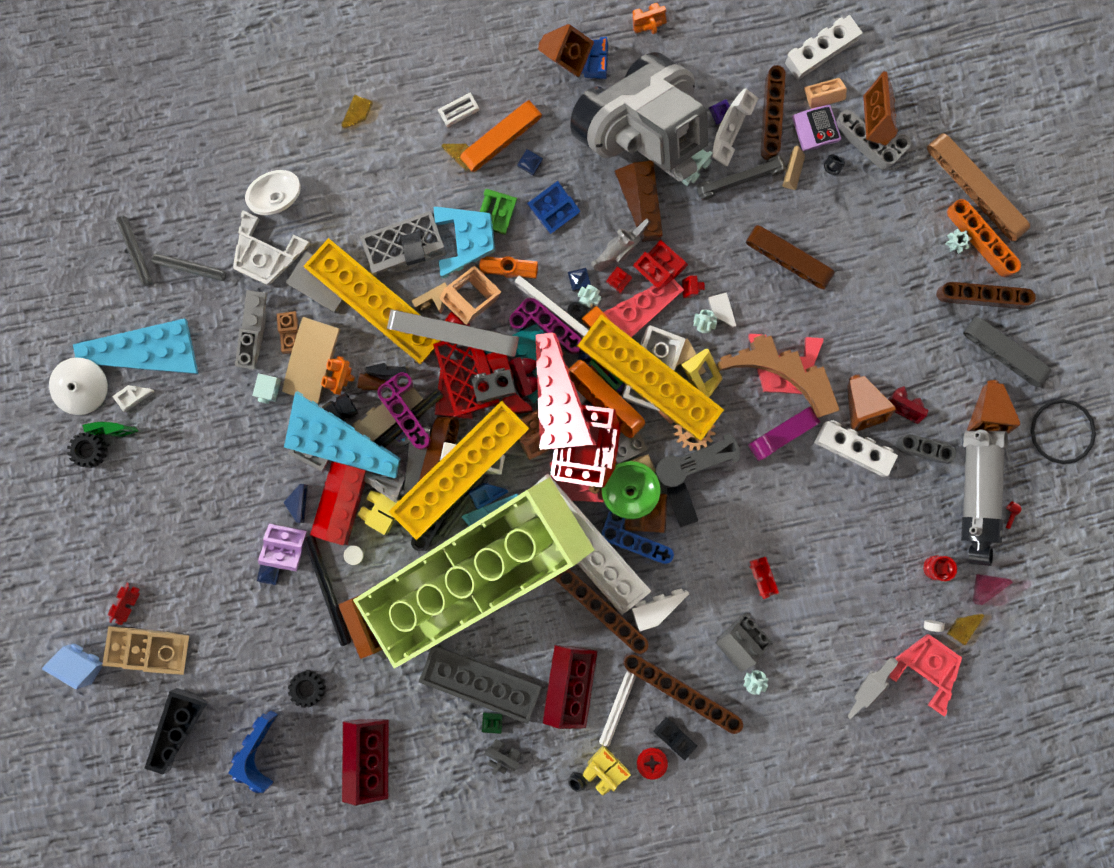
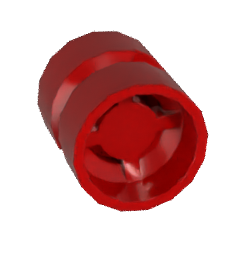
M934 555L925 560L923 570L925 575L931 580L946 582L955 577L957 565L950 557Z

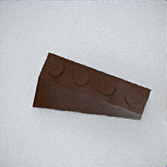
M652 160L634 162L614 170L636 228L645 219L650 221L640 235L641 241L661 240L663 233L654 163Z

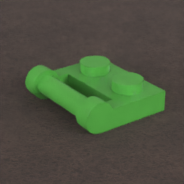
M485 189L483 194L485 197L480 212L487 213L491 199H496L491 215L493 231L506 235L517 198Z

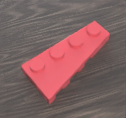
M673 279L660 290L653 285L603 313L618 328L632 338L680 295L684 289Z

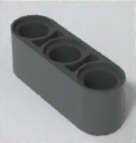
M908 434L899 437L896 441L899 451L934 462L947 463L953 461L956 457V450L953 446L920 436ZM905 439H908L911 443L909 449L904 445ZM924 444L929 447L927 454L923 451ZM943 449L946 450L948 454L946 459H944L941 454Z

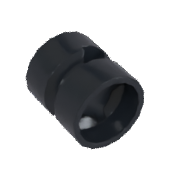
M346 392L336 397L335 402L330 401L322 406L325 411L331 412L343 421L345 418L350 419L358 414L354 403Z

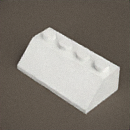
M649 325L645 329L640 345L672 370H675L685 338ZM625 384L621 395L625 401L637 406L660 411Z

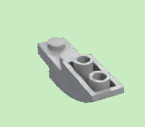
M246 290L242 328H239L236 367L255 369L266 324L267 293Z

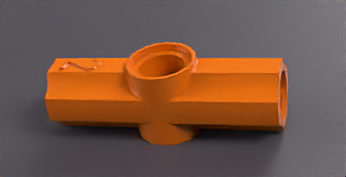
M486 256L480 259V271L484 274L503 275L507 278L518 276L537 278L538 261L518 260L509 256L504 258ZM507 264L514 266L510 271L505 270L504 267Z

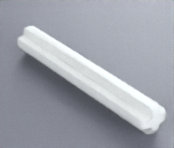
M629 671L624 676L599 741L600 744L607 747L611 743L636 675Z

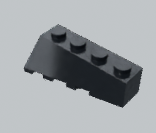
M179 688L169 691L144 769L159 774H165L171 770L176 754L208 704L206 700L195 693Z

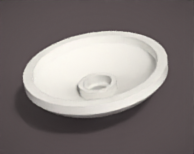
M286 170L271 171L252 182L246 191L245 201L249 209L256 214H277L289 208L296 201L300 194L301 184L297 176L292 172Z
M70 358L61 362L53 370L49 381V390L53 401L60 409L69 414L84 415L95 411L102 405L107 395L108 384L103 370L96 363L85 358ZM72 383L75 385L74 390L71 389Z

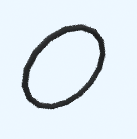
M1066 399L1050 401L1040 407L1032 419L1030 429L1032 442L1038 452L1049 461L1060 464L1075 463L1087 456L1094 445L1096 436L1094 420L1087 409L1077 402ZM1066 403L1074 405L1083 411L1090 421L1092 430L1090 444L1084 453L1075 459L1059 460L1052 458L1042 451L1036 441L1034 431L1036 420L1044 409L1053 404Z

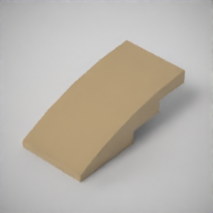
M305 317L302 318L290 356L282 392L294 396L295 392L299 391L308 400L319 404L324 390L321 381L324 376H329L330 371L326 365L328 359H333L336 350L335 345L340 333L339 328Z
M108 626L102 666L184 675L189 635Z

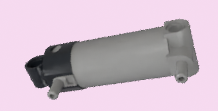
M965 431L963 447L966 448L961 541H970L972 543L968 554L970 565L991 566L993 563V548L991 545L992 543H1002L1005 449H1008L1007 431Z

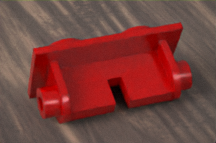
M767 557L751 560L749 568H751L754 578L757 579L759 595L766 599L771 595L779 594Z
M126 583L125 587L121 586L116 596L119 599L116 605L112 604L107 614L110 616V623H112L113 619H116L115 623L123 625L127 621L132 609L125 606L126 604L135 605L140 595L139 588L133 586L130 589L129 583Z

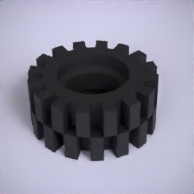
M90 433L75 435V439L69 441L71 446H67V449H70V452H67L68 456H71L69 458L70 461L80 467L92 468V466H99L98 463H102V458L107 456L104 452H108V448L104 447L107 444L102 441L103 438ZM85 443H91L94 447V452L90 457L86 458L82 455L81 448Z
M306 670L298 673L291 679L288 689H290L288 695L292 697L290 700L292 702L295 701V705H301L302 708L312 707L321 701L325 695V680L321 679V675L316 674V671ZM305 681L311 682L314 686V693L311 696H304L300 692V686Z

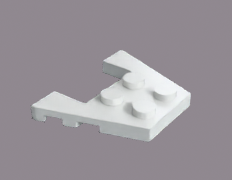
M242 211L233 269L269 286L309 247L310 243L293 235L285 252L252 237L260 219L248 212Z

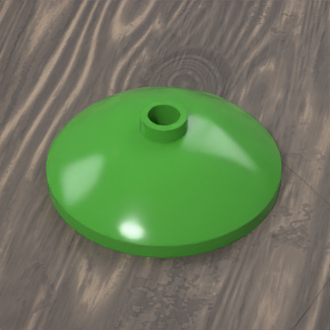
M635 461L619 463L615 465V470L605 487L602 488L604 503L618 517L624 519L642 518L648 515L659 501V480L656 474L642 463ZM627 490H632L634 494L629 496Z

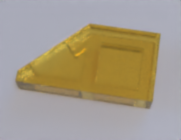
M354 94L342 122V128L346 129L365 121L372 107V101Z
M467 144L441 145L465 171L469 169L460 159L461 154L469 147Z
M975 614L957 618L947 634L962 645H966L984 618V615Z

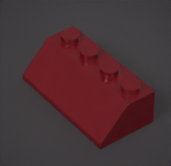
M554 645L543 724L558 729L586 728L597 650Z
M389 719L343 721L342 802L357 806L388 799Z

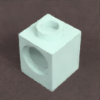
M258 373L252 396L258 398V402L269 404L270 401L276 402L281 380Z

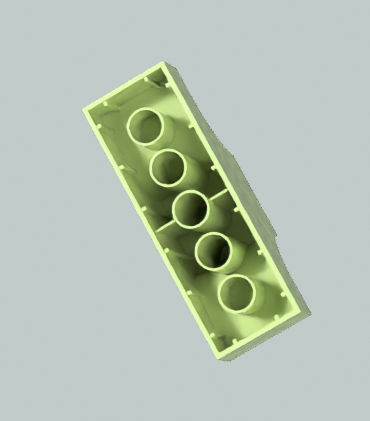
M549 477L353 599L395 669L573 567L595 549L554 482Z

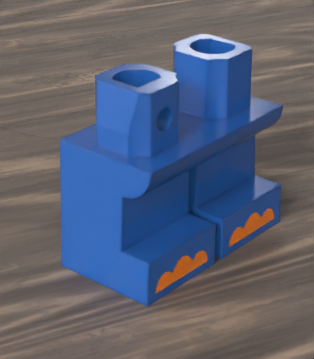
M600 37L599 40H593L594 44L581 74H584L585 78L607 79L608 39L607 37Z

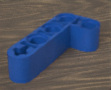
M609 511L601 534L610 544L663 564L670 563L673 560L674 553L671 548L623 530L622 527L625 519L622 518L618 522L612 519V512ZM609 528L615 531V537L611 540L605 537V531ZM630 535L633 538V544L627 547L623 544V538ZM645 542L651 545L649 553H643L641 550V546ZM655 549L664 552L666 549L669 557L661 560V555L655 554V557H652Z

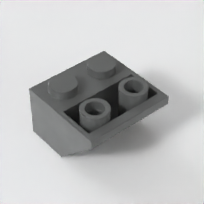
M744 613L722 633L715 643L733 664L743 672L758 662L772 641L757 626L754 620L747 613Z

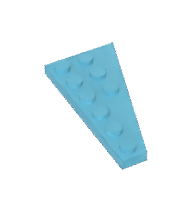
M185 318L73 344L75 358L91 360L98 366L198 374L188 322Z
M299 391L295 392L284 448L391 478L397 477L401 458L383 446L377 445L366 435L360 434L354 427L331 412L325 411L314 401L308 400Z

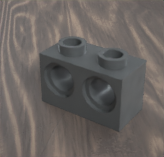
M510 369L494 370V374L486 375V373L477 374L472 379L478 404L515 395ZM499 379H506L508 385L506 387H499L497 381ZM482 383L489 386L488 391H479V385Z

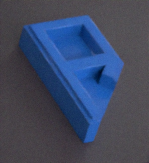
M483 483L469 491L468 494L476 509L479 510L508 493V490Z

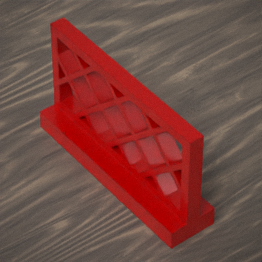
M445 341L433 344L455 417L491 406L494 407L500 403L498 399L479 405L473 402L475 393L471 400L461 396L465 386L474 390L473 386L468 384V381L472 374L477 375L474 372L475 368L478 374H491L484 350L468 347L467 351L464 352L456 348L458 344L453 346L451 345L452 343ZM446 345L452 348L448 357L440 354L438 347ZM454 350L464 355L460 364L450 359ZM466 356L475 362L472 370L462 366ZM448 362L458 366L453 376L445 372ZM460 368L470 373L465 382L456 378ZM453 380L463 384L459 394L450 388ZM482 383L479 385L478 390L482 385L483 391H488L489 386ZM459 398L469 402L465 410H457L456 403Z

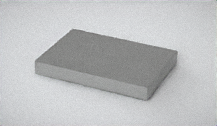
M306 251L286 284L336 313L343 300L303 267L313 256Z

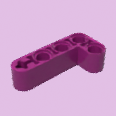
M526 298L510 316V326L516 332L524 330L531 322L537 324L545 333H554L556 329L561 328L565 331V334L561 337L557 336L560 346L573 355L578 354L581 350L579 347L570 348L571 343L566 338L570 335L569 340L572 343L578 342L577 345L582 339L535 298ZM528 304L536 306L533 312H529L525 308ZM543 316H548L550 318V322L548 324H542L540 322V318ZM521 318L524 322L521 326H516L513 324L514 319Z
M401 372L379 387L378 396L411 443L417 449L425 450L430 446L431 438L401 397L413 387L412 378L407 373ZM401 378H408V384L405 387L399 386ZM386 389L392 390L390 398L383 397V392ZM398 404L404 407L401 414H395L394 408ZM409 420H414L415 427L412 430H407L405 427L406 422ZM418 433L422 438L426 437V439L424 440L425 444H417L419 442V439L416 435H413L412 437L411 435Z
M809 406L752 441L748 446L757 461H760L818 425L821 421L817 418L812 407Z

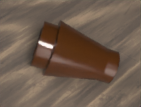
M366 372L365 374L360 373L357 388L362 389L361 391H378L379 387L386 380Z

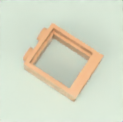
M473 266L444 288L439 299L467 325L494 304L501 291L476 266ZM468 282L487 298L476 309L457 292Z

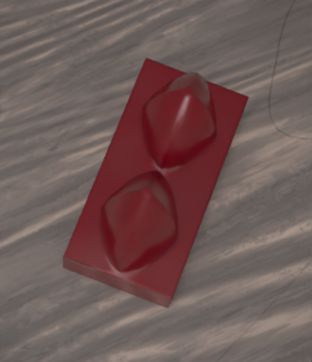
M520 357L509 361L520 398L531 395L538 389L537 378L527 377L526 375L536 368L537 361L530 358L521 359Z
M905 386L896 389L888 398L895 406V413L916 424H919L928 414L929 410L924 408L921 398H916L912 401L908 400Z

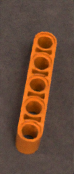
M530 100L526 101L461 154L460 159L472 172L477 171L541 119L542 114Z
M959 199L948 208L947 215L961 232L967 231L968 237L972 238L969 241L1001 277H1009L1020 270L1021 262L968 201ZM956 207H959L962 213H958ZM968 221L974 224V228L969 226ZM981 235L985 236L986 242L981 239ZM994 249L998 251L999 256L994 254ZM1006 263L1011 266V271L1007 269Z
M578 360L569 368V376L571 381L574 382L576 390L594 407L616 410L620 431L626 437H634L645 426L644 418L584 361Z

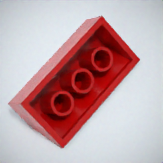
M334 461L331 462L310 535L343 546L348 545L366 484L364 481L366 470Z

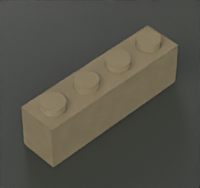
M403 382L399 386L405 387L408 384V382L406 384ZM414 387L401 396L410 410L424 400ZM382 401L379 407L370 409L366 413L367 417L362 421L359 419L352 424V427L357 432L366 435L373 442L397 423ZM401 404L396 405L394 408L395 414H401L404 410Z

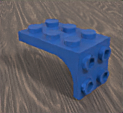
M273 711L266 714L263 713L261 717L255 720L252 725L254 730L243 740L242 745L244 747L233 757L231 761L233 766L228 773L232 775L233 780L238 783L247 784L250 786L249 789L255 793H264L273 784L271 779L259 772L255 764L256 751L278 715Z

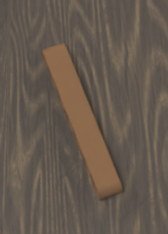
M941 133L927 146L929 154L1011 241H1017L1030 229V223L947 134Z

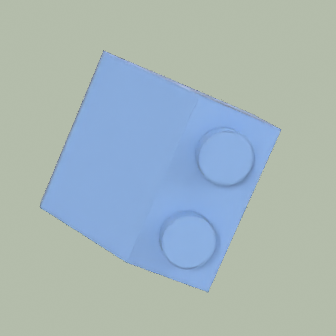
M70 644L63 646L44 665L42 670L72 688L79 689L93 683L103 663L99 661V657L83 652L81 646Z

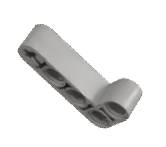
M850 110L841 112L836 119L839 133L882 170L891 168L911 145L910 138L905 134L896 136L887 145L866 140L865 122ZM855 131L861 132L863 137L857 136ZM870 143L874 144L877 149H872ZM896 143L902 144L903 148H899ZM884 156H888L891 162H887Z

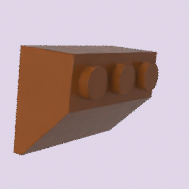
M883 71L864 94L863 101L866 140L887 145L896 137L898 129L896 127L893 88L888 73Z
M354 597L338 605L358 655L362 659L383 649L353 599L357 598Z

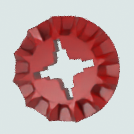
M650 747L638 755L636 765L639 773L644 778L655 780L662 777L667 771L668 760L659 748ZM651 755L654 761L660 762L654 765L653 771L650 765L644 764L650 762Z

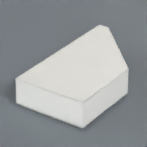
M727 292L708 297L710 309L718 320L730 325V327H736Z
M128 385L112 397L122 411L127 412L154 393V390Z

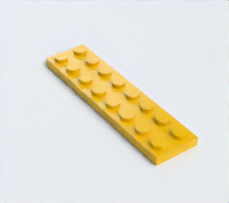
M329 238L303 266L418 364L421 365L433 352L434 343L441 342V340L387 329L391 309L416 315L420 314Z
M602 314L577 345V347L699 441L704 438L724 411L718 404Z
M501 401L388 512L417 540L529 428Z

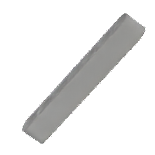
M392 309L390 310L387 329L514 357L519 337Z

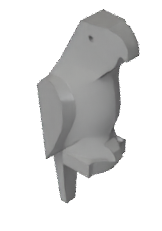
M645 219L635 230L626 231L625 229H619L617 231L618 236L607 244V248L596 260L592 261L591 265L594 270L601 272L614 262L621 263L641 240L639 237L650 221Z
M891 657L881 669L876 672H869L854 697L857 701L848 714L850 719L863 706L868 708L889 688L888 680L890 673L898 664L896 659Z

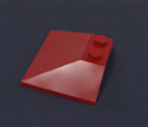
M582 405L583 415L589 424V431L596 445L554 449L551 477L553 480L604 488L616 465L620 437L616 410Z

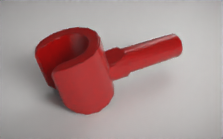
M1013 501L1007 506V510L1011 512L1005 527L1007 529H1011L1014 518L1022 510L1021 506Z

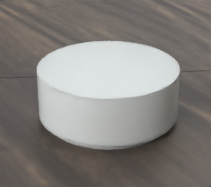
M350 546L344 552V559L350 565H357L364 558V552L359 546Z
M924 620V628L926 630L944 631L945 623Z

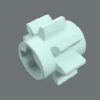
M956 229L954 234L950 233L947 235L949 241L945 245L950 247V252L957 250L958 254L963 252V249L970 247L967 243L972 238L968 237L967 231L960 232L959 229Z
M587 285L586 288L581 287L578 293V297H580L579 303L588 308H592L593 305L597 306L601 300V296H599L600 290L591 285Z
M701 310L700 314H695L693 326H697L696 329L701 333H709L711 329H716L717 317L710 310Z
M752 670L751 674L746 673L744 686L749 693L760 695L761 691L766 692L769 679L766 678L762 671Z

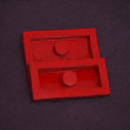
M660 240L649 253L645 251L633 266L660 290L677 277L688 264Z

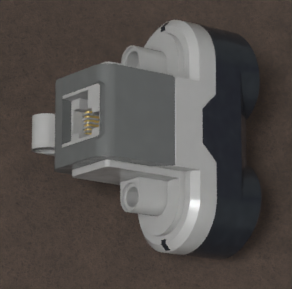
M652 52L637 59L628 69L625 78L605 90L602 87L595 86L585 91L573 108L570 127L576 139L603 158L614 157L625 150L629 153L637 150L673 178L683 181L697 171V165L691 157L708 146V117L705 107L693 97L695 88L693 74L665 55Z

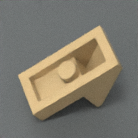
M446 283L412 300L417 311L428 309L431 307V303L434 302L440 314H442L444 303L439 298L444 288L447 287Z
M688 338L685 339L675 368L697 355ZM703 365L698 370L700 376L706 372Z

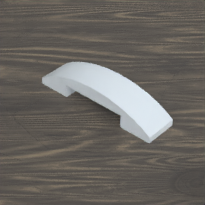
M743 89L733 101L716 134L713 158L724 166H728L735 151L732 145L745 116L752 114L759 99L748 89Z

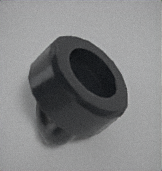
M834 154L829 155L824 163L825 171L831 175H838L845 166V161Z

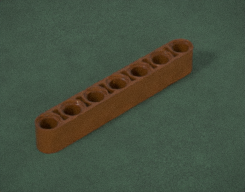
M570 569L553 578L635 653L642 654L647 651L649 645L647 639ZM564 573L572 575V581L569 584L561 581ZM579 586H583L587 590L586 595L583 597L576 595V589ZM597 599L601 602L599 609L593 610L590 607L592 600ZM607 613L615 614V620L612 623L605 621ZM622 626H628L630 632L628 635L622 636L619 633V629ZM637 639L644 640V646L641 649L634 647V642Z
M628 653L624 656L623 664L632 674L732 734L742 731L743 721L732 711L636 653ZM631 657L637 659V665L634 667L627 665V661ZM646 668L654 669V674L651 677L644 676ZM669 678L671 680L670 685L662 687V679ZM681 688L687 689L685 697H678V691ZM697 699H704V705L702 707H695V701ZM714 709L721 710V714L717 718L712 717ZM737 719V726L730 728L729 721Z

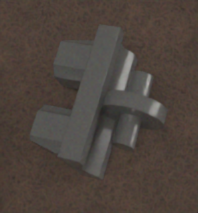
M498 739L484 753L486 756L497 761L496 763L490 760L488 763L489 766L494 768L492 771L493 775H496L498 771L503 774L506 773L507 768L501 766V764L515 771L519 766L518 761L521 752L511 748L508 756L503 755L501 751L505 744Z

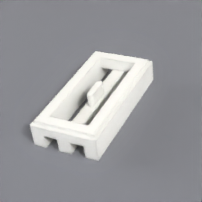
M471 92L438 109L447 128L480 111ZM468 100L471 101V102H469V103H467V104H465V105H463V106H460L459 108L455 109L454 111H452V112H450V113H448V114H446V115L444 114L445 112H447V111L453 109L454 107H456V106H458V105H460V104H462V103H464V102H466V101H468Z

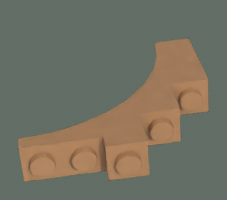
M765 334L757 336L750 344L751 351L749 348L739 351L737 356L732 357L731 354L720 358L721 361L717 363L719 371L749 367L779 375L804 395L817 418L839 411L824 366L817 368V365L809 367L805 373L798 351L792 353L791 350L780 353L779 357L772 336L765 337Z

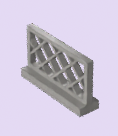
M431 211L360 236L373 276L377 279L447 255ZM430 218L431 223L428 228L419 226L422 220ZM407 225L414 227L411 233H415L417 229L425 232L422 238V246L426 261L409 266L406 264L403 246L396 244L399 235H407L402 232L403 228ZM386 233H396L392 242L384 239ZM429 234L436 236L438 240L432 244L425 242ZM375 238L378 241L375 247L372 248L367 245L366 240ZM381 242L390 245L386 253L378 250ZM393 247L402 250L399 256L394 257L390 255ZM376 253L384 256L381 262L373 263Z

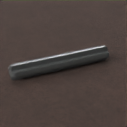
M119 216L116 218V222L141 285H151L152 279L126 216Z
M157 253L153 254L152 262L154 264L219 281H225L227 273L224 270Z
M484 473L469 488L438 530L440 536L446 538L472 503L468 492L483 483H487L489 480L488 475Z

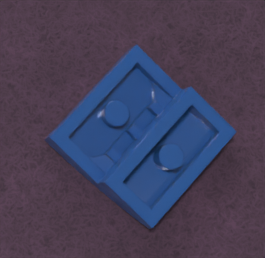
M558 181L527 203L550 234L581 212Z

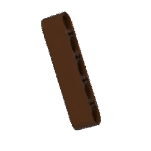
M779 65L772 66L765 79L761 156L767 161L777 156L781 148L786 73L784 68ZM775 74L779 79H774L771 75ZM774 92L778 97H772L770 93ZM769 111H775L777 116L771 115ZM768 129L775 130L776 134H770ZM766 147H772L775 152H769Z
M756 225L746 240V244L817 288L826 289L835 274V271L762 226Z
M947 282L939 287L936 292V296L941 302L1023 309L1033 304L1036 299L1034 291L1028 288ZM945 288L950 290L951 296L945 293ZM964 290L969 292V298L964 295ZM983 292L988 294V299L984 298ZM1002 293L1007 296V301L1002 298ZM1021 295L1026 298V303L1021 300Z
M437 417L435 419L430 435L431 444L426 451L419 481L440 462L444 442L456 443L459 431V421L457 418Z

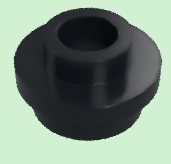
M573 302L568 306L567 313L575 320L580 321L586 315V308L579 302ZM579 309L580 314L575 315L573 310Z
M573 772L570 775L568 783L572 790L579 792L587 787V780L583 774Z

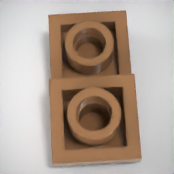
M296 311L278 313L277 325L278 332L280 333L281 352L289 354L292 353L299 330Z

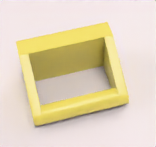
M704 349L682 364L690 383L707 397L712 395L722 381V376L709 349ZM706 361L713 377L703 383L698 370Z

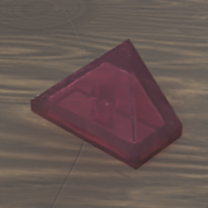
M976 574L973 594L974 604H985L1013 582L1011 579Z

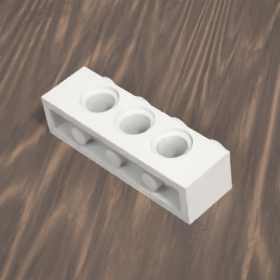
M850 15L844 19L843 17L839 18L833 23L834 26L829 29L827 27L818 33L816 38H809L803 43L801 48H794L787 54L788 58L785 64L797 81L859 40L863 32ZM834 34L839 35L841 39L836 38ZM819 44L824 45L826 49L820 48ZM804 54L809 55L811 59H806Z
M834 420L823 423L814 442L815 444L882 477L889 475L898 456L893 453V449L887 446L880 447L876 445L875 440L868 437L864 439L858 436L859 433L852 429L846 430L841 427L839 422ZM837 434H840L843 437V442L841 444L837 443L835 440V436ZM855 442L860 445L859 452L853 450ZM872 451L877 454L876 461H873L870 457Z

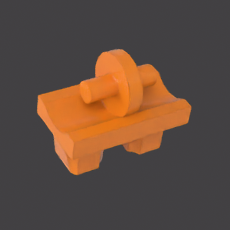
M658 3L651 4L649 11L644 13L640 8L633 10V30L635 34L650 30L652 34H656L657 27L667 23L665 6L660 7Z
M337 356V359H328L326 366L329 371H333L332 376H324L321 385L331 390L334 394L340 395L342 387H347L348 381L353 382L355 380V376L351 375L352 368L349 367L350 362L344 360V357Z

